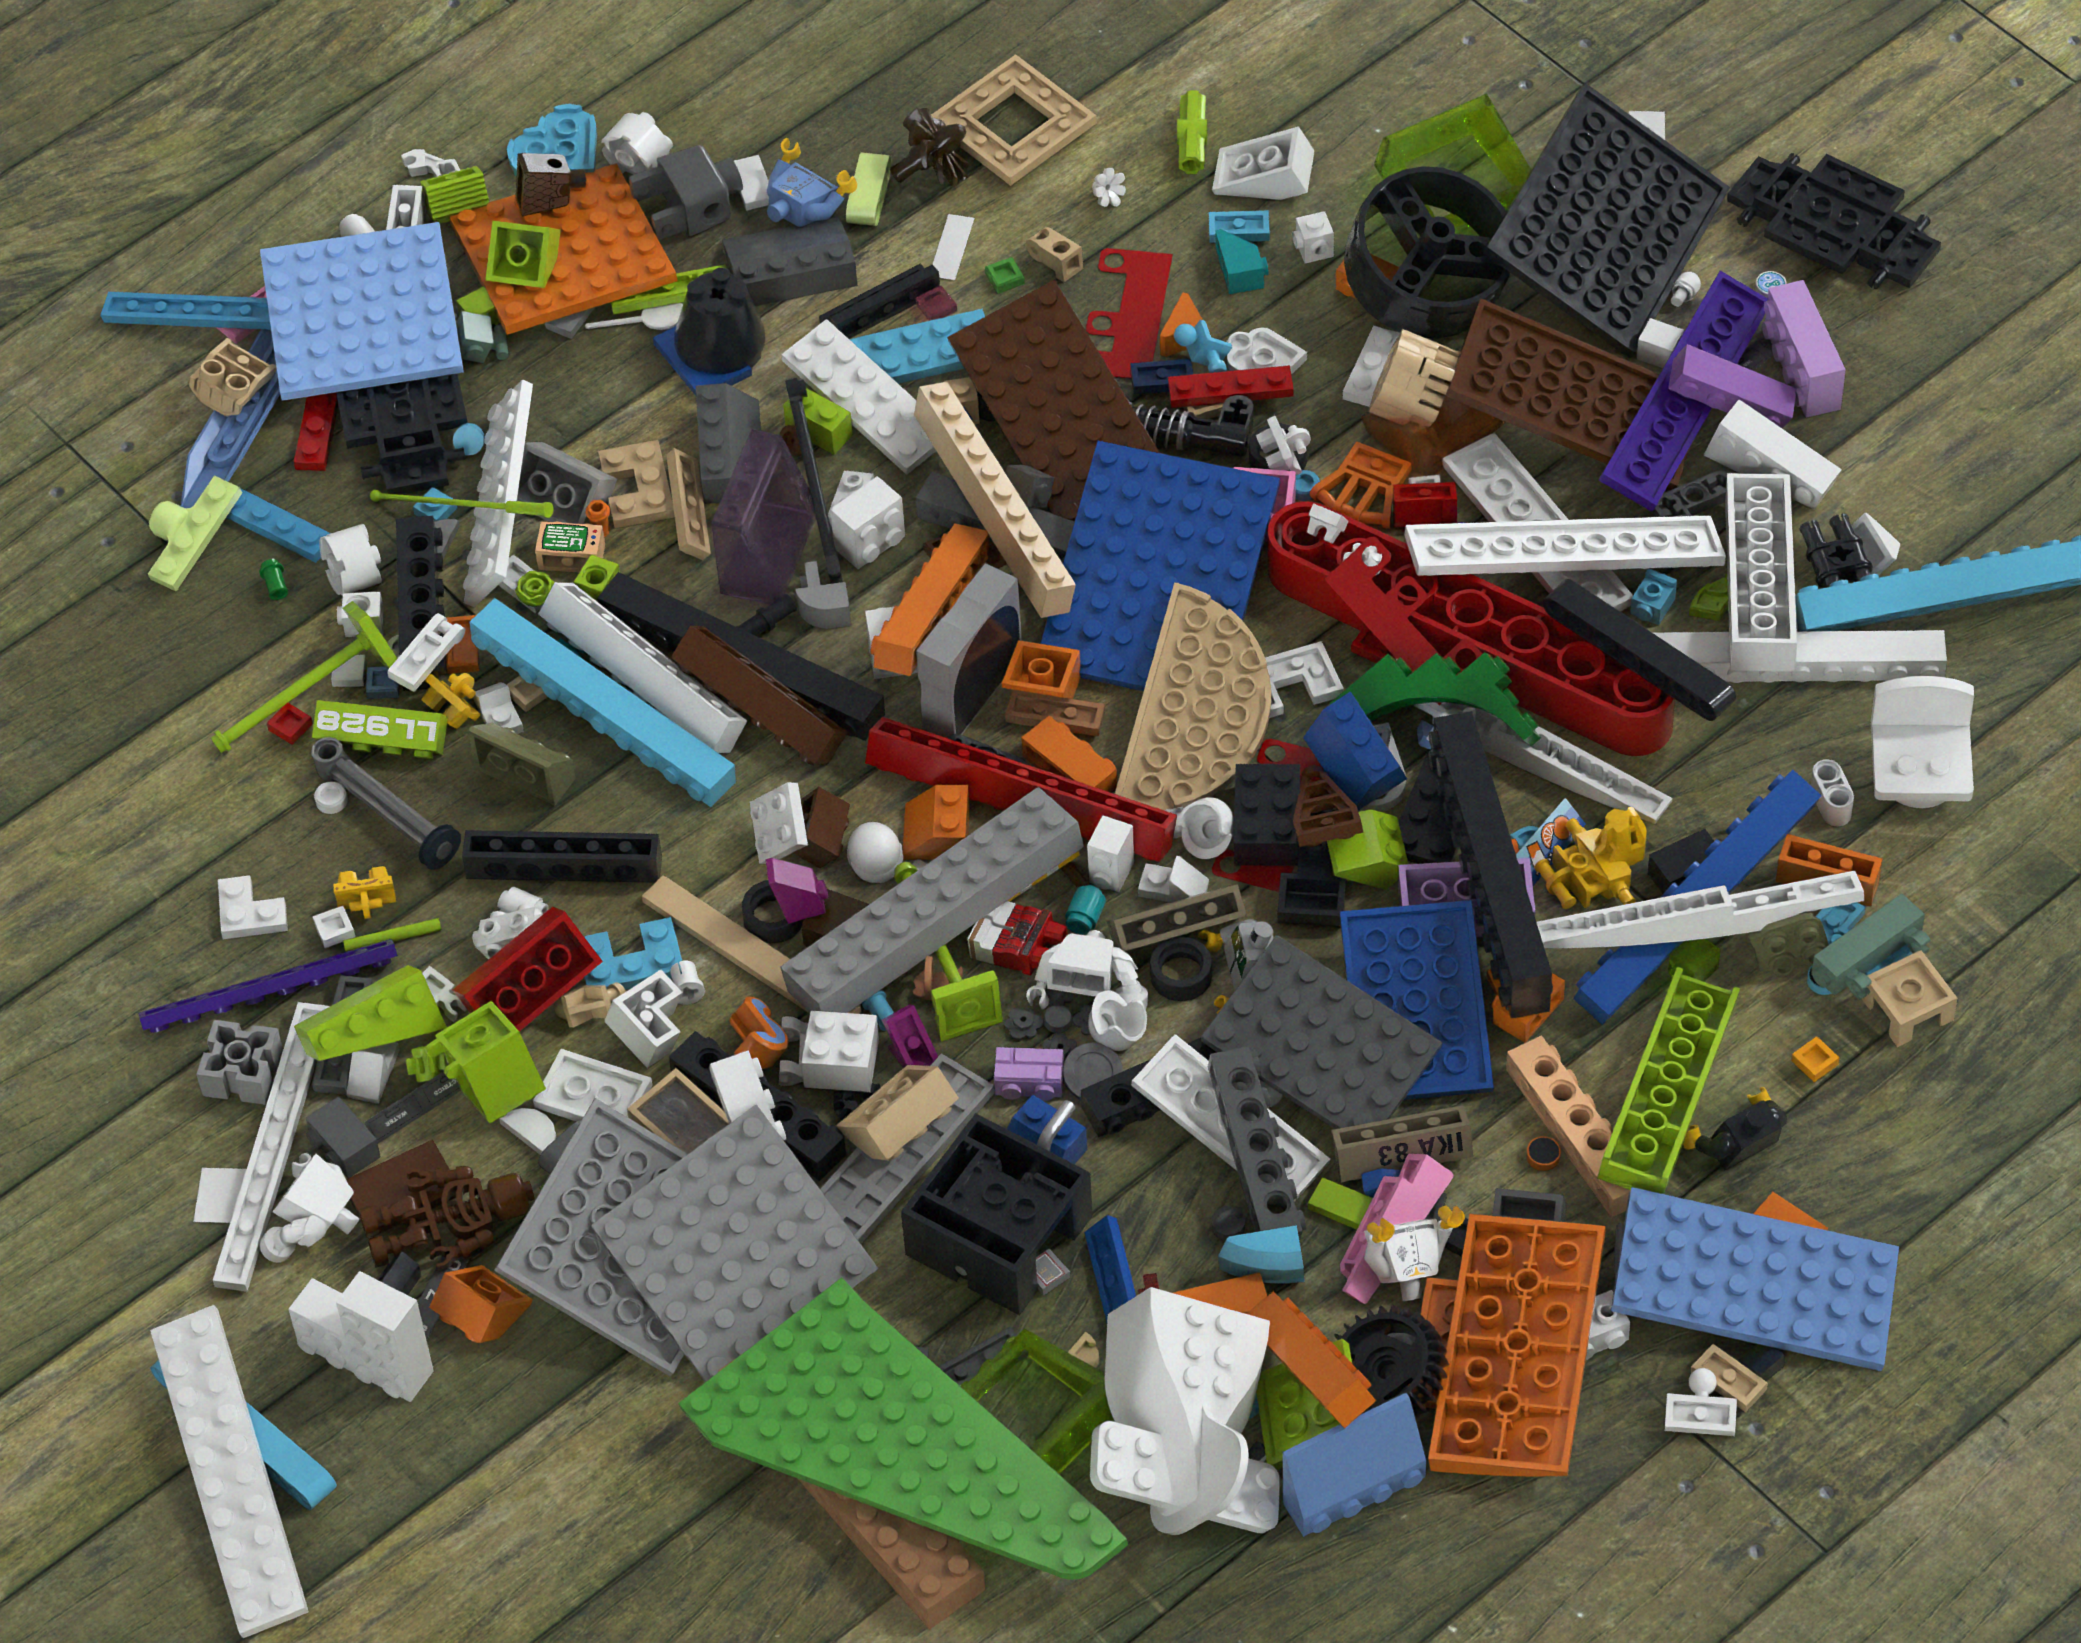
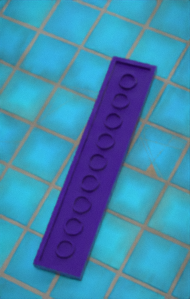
M1719 271L1601 474L1600 482L1653 512L1712 409L1707 404L1684 397L1668 389L1673 359L1688 344L1737 364L1765 316L1764 302L1768 298L1726 273Z

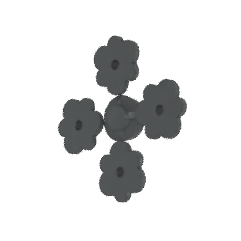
M1046 985L1045 992L1049 998L1050 1008L1045 1012L1044 1018L1042 1019L1040 1016L1035 1015V1011L1032 1008H1026L1025 1010L1013 1008L1009 1012V1019L1005 1021V1028L1010 1030V1035L1013 1039L1022 1040L1025 1036L1027 1038H1034L1037 1034L1036 1030L1041 1029L1044 1023L1047 1030L1057 1034L1053 1035L1051 1040L1044 1041L1043 1049H1063L1065 1063L1069 1053L1077 1047V1042L1074 1039H1067L1066 1035L1062 1033L1070 1029L1073 1023L1076 1027L1081 1028L1082 1034L1090 1035L1088 1019L1093 1004L1091 1006L1082 1005L1079 1009L1080 1013L1075 1014L1072 1018L1069 1009L1064 1007V1004L1072 1002L1073 994L1047 989Z

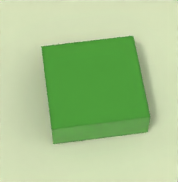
M1013 257L985 266V274L997 294L1025 284V278Z

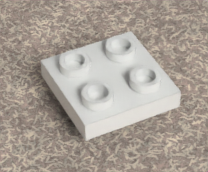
M787 782L750 802V814L753 820L756 839L755 846L758 852L759 864H766L765 859L768 858L781 859L808 845L798 783Z

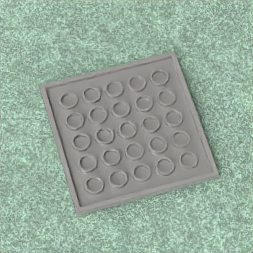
M595 1098L494 1271L668 1376H671L684 1356L683 1351L590 1226L685 1157L687 1153Z
M757 1104L590 1226L705 1382L716 1375L719 1369L755 1345L841 1277L853 1289L879 1269Z

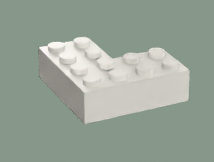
M361 1271L358 1272L343 1293L312 1278L289 1307L297 1344L303 1351L312 1355L316 1353L326 1358L335 1368H345L353 1372L364 1383L370 1384L372 1382L382 1387L393 1398L401 1397L411 1402L434 1372L417 1300Z

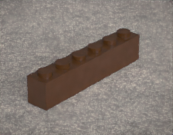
M690 625L671 656L680 664L678 668L682 672L692 677L696 675L704 681L702 686L714 694L718 695L720 693L728 699L726 701L727 705L738 712H746L751 716L750 721L763 730L769 729L776 734L774 739L778 743L788 748L792 746L800 752L798 757L810 765L829 764L848 733L704 626Z

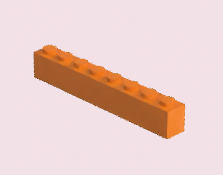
M954 523L948 534H943L940 546L933 549L929 562H924L919 577L915 576L912 581L911 589L904 592L900 605L893 608L890 620L884 621L879 636H874L870 649L871 654L874 655L873 668L911 676L917 667L916 650L938 622L953 607L961 593L988 559L990 536L986 530Z

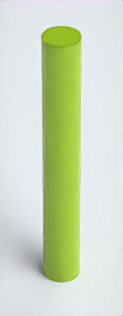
M439 918L346 939L343 940L345 951L348 952L389 939L395 942L441 931Z

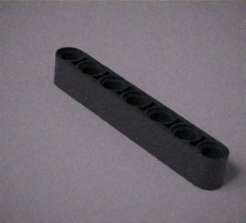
M1571 579L1563 580L1543 599V607L1553 619L1702 718L1714 721L1736 700L1734 689L1725 680Z

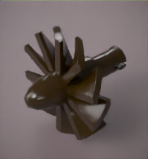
M916 108L907 114L903 126L909 130L908 143L913 147L906 158L890 167L891 174L895 180L902 183L918 170H928L932 166L941 184L944 183L943 175L952 187L957 186L958 179L961 181L967 179L968 177L960 165L968 168V162L954 152L956 148L961 146L960 143L965 137V127L957 123L946 126L942 120L933 118L928 108Z

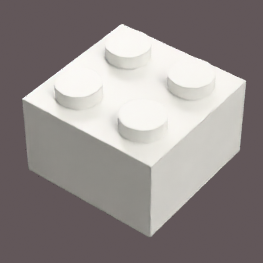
M878 476L830 509L832 534L836 551L857 569L873 562L882 552L891 546L897 545L905 537L902 497Z
M811 1011L801 1062L804 1088L870 1092L879 1044L877 1015Z

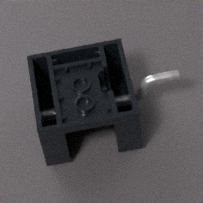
M1068 1100L1062 1103L1043 1129L1037 1145L975 1113L901 1211L905 1255L955 1282L960 1277L967 1280L970 1290L1020 1316L1038 1291L1035 1255L1053 1230L1075 1241L1093 1216L1090 1172L1050 1152L1054 1137L1075 1110V1105Z

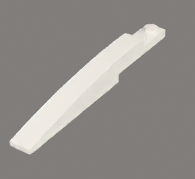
M1437 703L1414 705L1432 715L1433 724L1434 718L1439 717L1441 713L1452 707H1456L1463 713L1472 711L1475 722L1485 728L1480 735L1484 751L1609 807L1624 811L1628 807H1633L1640 818L1656 824L1672 802L1671 797L1541 727L1535 729L1541 739L1530 746L1504 721L1480 709L1454 703H1442L1440 706Z
M1850 871L1731 895L1728 894L1725 885L1538 921L1537 926L1544 948H1593L1679 942L1761 931L1764 926L1770 923L1799 915V913L1813 912L1819 909L1864 901V890L1856 872Z

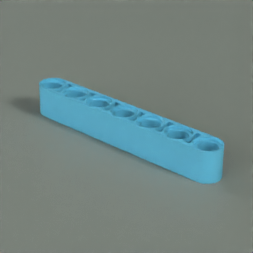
M158 1360L150 1369L155 1378L167 1389ZM246 1402L268 1477L303 1507L312 1510L337 1487L335 1480L324 1467Z

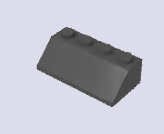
M727 383L696 386L700 470L704 504L766 499L759 400Z

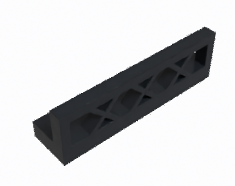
M920 263L820 315L819 321L822 323L827 319L848 339H851L939 293V271L933 264L924 268Z

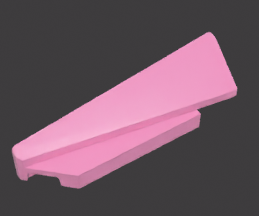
M1408 1154L1399 1177H1383L1340 1263V1272L1347 1278V1282L1342 1288L1343 1292L1359 1303L1366 1304L1381 1284L1378 1276L1364 1259L1367 1247L1364 1231L1367 1230V1225L1374 1222L1379 1226L1381 1218L1386 1219L1393 1225L1425 1220L1453 1179L1454 1175L1450 1170L1427 1154Z

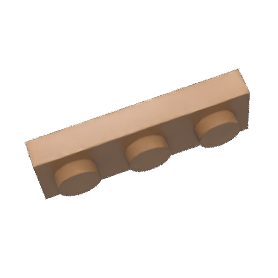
M1012 690L1005 713V722L1035 727L1049 715L1058 723H1064L1072 733L1099 737L1106 710L1105 704Z

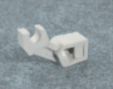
M414 149L401 155L403 164L408 168L411 177L426 175L428 172L432 173L434 177H438L439 175L460 171L455 159L444 160L425 153L424 149Z

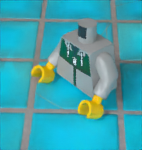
M1253 919L1239 921L1221 928L1218 934L1208 930H1202L1198 934V938L1208 940L1204 946L1210 952H1218L1223 942L1225 943L1224 952L1234 991L1274 939L1272 935L1273 929L1270 924L1262 921L1257 922ZM1224 995L1218 996L1214 1001V1006L1221 1010L1229 998Z

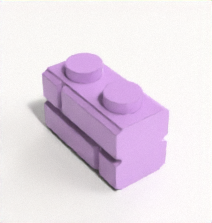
M996 1047L995 1095H1001L1010 1100L1018 1099L1020 1096L1032 1095L1043 1101L1051 1100L1054 1097L1062 1098L1063 1049Z

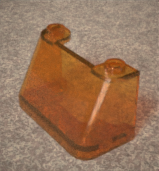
M1440 393V396L1444 397L1440 408L1434 406L1433 409L1438 410L1439 413L1431 426L1426 425L1420 428L1418 423L1412 421L1403 426L1368 411L1361 415L1365 429L1372 437L1398 458L1411 462L1412 469L1424 476L1437 475L1444 469L1442 458L1492 434L1506 423V421L1451 399Z

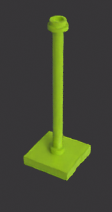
M353 601L344 606L342 609L359 632L355 636L356 640L221 734L219 730L215 731V735L210 739L220 753L226 750L230 751L232 749L229 745L362 650L366 652L371 650L375 658L389 669L398 658L370 616Z
M903 862L897 865L894 870L896 883H901L917 872V868L910 862ZM946 944L936 950V956L949 981L948 985L931 990L936 1015V1031L940 1041L949 1040L1003 1022L998 978L994 970L962 980Z

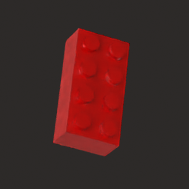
M552 906L452 991L469 1013L492 1001L520 1032L603 961L567 913Z

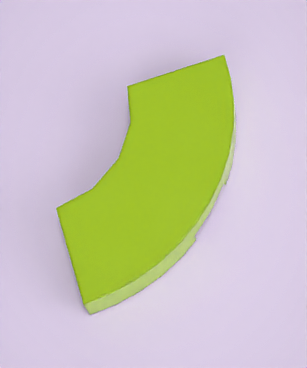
M1725 574L1724 578L1711 584L1707 583L1698 591L1691 602L1689 616L1716 621L1721 620L1723 614L1728 610L1727 574Z

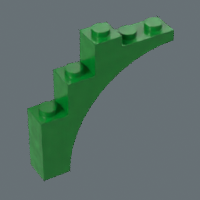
M1486 652L1462 672L1449 656L1444 659L1437 653L1414 672L1401 657L1396 660L1387 654L1329 703L1332 704L1351 691L1370 722L1400 708L1416 704H1461L1480 709L1504 721L1530 746L1541 739L1535 731L1539 725L1528 712L1522 715L1516 707L1519 700L1506 688L1512 683V680L1506 674L1510 670L1509 667L1498 655L1493 658Z

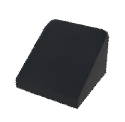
M1757 1344L1737 1361L1763 1380L1768 1381L1784 1367L1785 1355L1772 1347Z

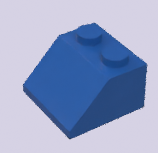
M1032 1095L1012 1117L1007 1130L1037 1145L1043 1129L1057 1109ZM1069 1117L1054 1137L1050 1152L1075 1164L1088 1150L1086 1127Z

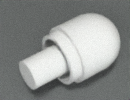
M1684 272L1677 278L1672 289L1673 296L1671 298V303L1674 306H1681L1683 302L1692 300L1701 286V281L1697 274Z

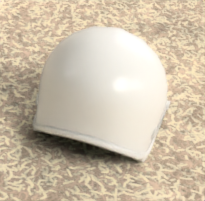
M1206 797L1193 802L1182 810L1178 818L1177 825L1182 828L1184 846L1189 853L1200 859H1210L1222 854L1234 836L1233 813L1227 804L1216 798Z
M867 822L858 826L851 834L847 846V859L850 866H852L855 873L861 879L870 883H884L894 877L896 866L903 862L902 844L899 843L897 836L888 826L879 822Z
M1105 990L1097 994L1094 999L1092 1010L1089 1014L1088 1029L1096 1043L1103 1044L1113 1051H1123L1129 1049L1143 1036L1147 1025V1012L1141 1000H1132L1130 1003H1126L1118 993Z

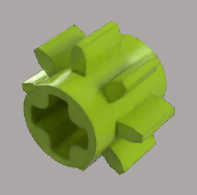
M426 1046L412 1048L413 1057L406 1058L408 1075L416 1074L417 1082L430 1081L441 1074L440 1070L445 1069L447 1066L443 1052L436 1057H430L425 1052Z

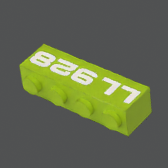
M317 700L312 738L318 741L321 738L332 737L339 740L341 744L352 745L353 751L371 752V747L383 748V754L402 756V751L414 752V757L433 759V754L443 755L448 717L441 713Z

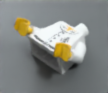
M1448 1206L1440 1207L1438 1215L1442 1220L1438 1222L1437 1219H1425L1393 1225L1386 1219L1381 1218L1379 1226L1374 1222L1367 1225V1230L1364 1231L1367 1240L1364 1259L1378 1276L1381 1283L1400 1282L1403 1301L1423 1298L1420 1278L1438 1273V1265L1452 1229L1459 1227L1465 1219L1464 1212L1458 1206H1454L1453 1211Z

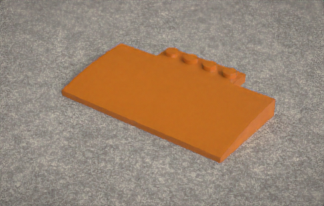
M1469 1214L1458 1280L1427 1277L1421 1308V1315L1425 1320L1427 1319L1431 1322L1435 1330L1442 1337V1344L1447 1350L1444 1356L1449 1363L1447 1367L1442 1368L1446 1372L1447 1378L1438 1380L1443 1390H1434L1432 1393L1436 1402L1428 1400L1424 1404L1426 1408H1436L1428 1456L1431 1471L1490 1476H1568L1606 1233L1605 1226Z

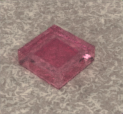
M941 285L915 298L917 307L929 321L944 318L957 312V304Z

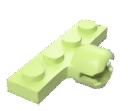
M213 476L195 505L191 508H183L171 501L161 502L154 508L149 520V527L154 535L168 541V545L148 573L152 581L171 590H178L242 495L240 487Z

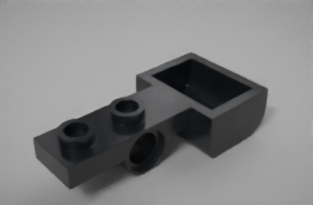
M1329 809L1316 813H1311V816L1324 814L1335 810ZM1327 841L1318 846L1300 847L1297 873H1281L1277 911L1278 923L1341 927L1340 911H1345L1346 879L1331 875L1332 862Z

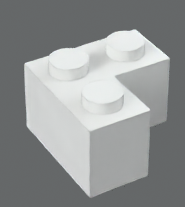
M659 970L614 999L604 1022L648 1068L673 1050L680 1030L668 1017L674 1014L683 992L662 970Z

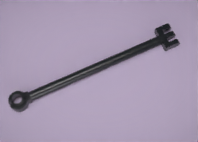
M797 377L786 379V388L830 584L841 583L843 580L802 402V398L808 397L804 379L798 380Z

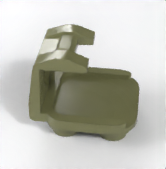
M1803 913L1764 926L1761 931L1748 933L1750 943L1754 946L1759 971L1762 973L1773 971L1778 976H1786L1794 968L1806 964L1813 966L1814 955L1829 945L1821 920L1812 916V913Z

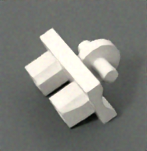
M1276 416L1267 419L1270 428L1259 433L1256 437L1265 454L1279 447V451L1265 457L1271 470L1285 471L1290 469V471H1296V475L1302 473L1294 451H1297L1298 454L1306 452V446L1311 441L1309 432L1304 428H1297V426L1292 425L1288 428L1289 432L1286 434L1284 429L1280 427Z

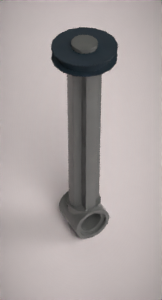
M326 737L315 742L312 746L311 754L318 776L325 781H337L420 847L418 853L419 861L426 865L428 869H440L455 856L461 843V834L452 825L444 824L436 828L355 764L344 753L339 740Z

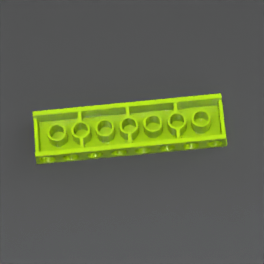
M1676 968L1604 1153L1597 1179L1629 1190L1633 1187L1660 1194L1665 1193L1733 1014L1740 988L1734 986L1733 990L1730 991L1683 975V969Z

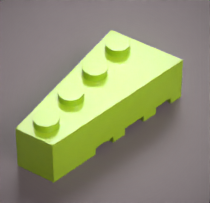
M406 965L296 1024L294 1028L306 1055L322 1061L446 1029L447 1026L422 971Z

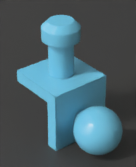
M1200 319L1195 327L1190 324H1181L1175 329V341L1181 346H1186L1192 362L1208 366L1209 373L1227 371L1223 359L1232 349L1231 343L1212 338L1204 320Z

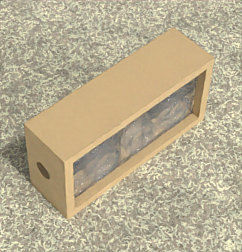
M677 1068L627 1108L629 1119L687 1154L729 1125L725 1112Z

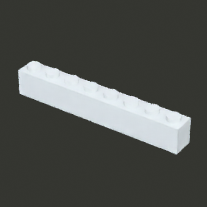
M554 583L538 613L548 622L547 626L550 629L565 635L569 639L570 645L585 651L591 656L590 660L594 664L610 671L615 681L629 686L634 690L633 694L644 702H649L656 708L655 710L717 753L731 752L747 723L746 719L712 692L705 689L692 676L682 672L678 665L574 583Z

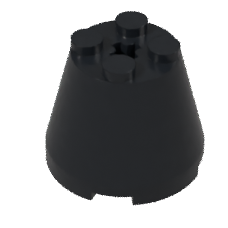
M717 268L713 272L703 274L694 281H691L687 286L686 297L674 333L675 350L679 358L687 366L699 372L728 374L739 371L748 365L753 367L761 358V352L765 345L764 326L746 284L739 277L731 274L726 268Z

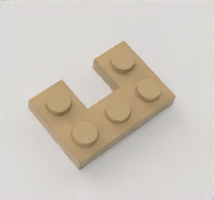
M659 440L598 451L602 472L617 479L635 476L638 492L608 497L614 529L675 517Z

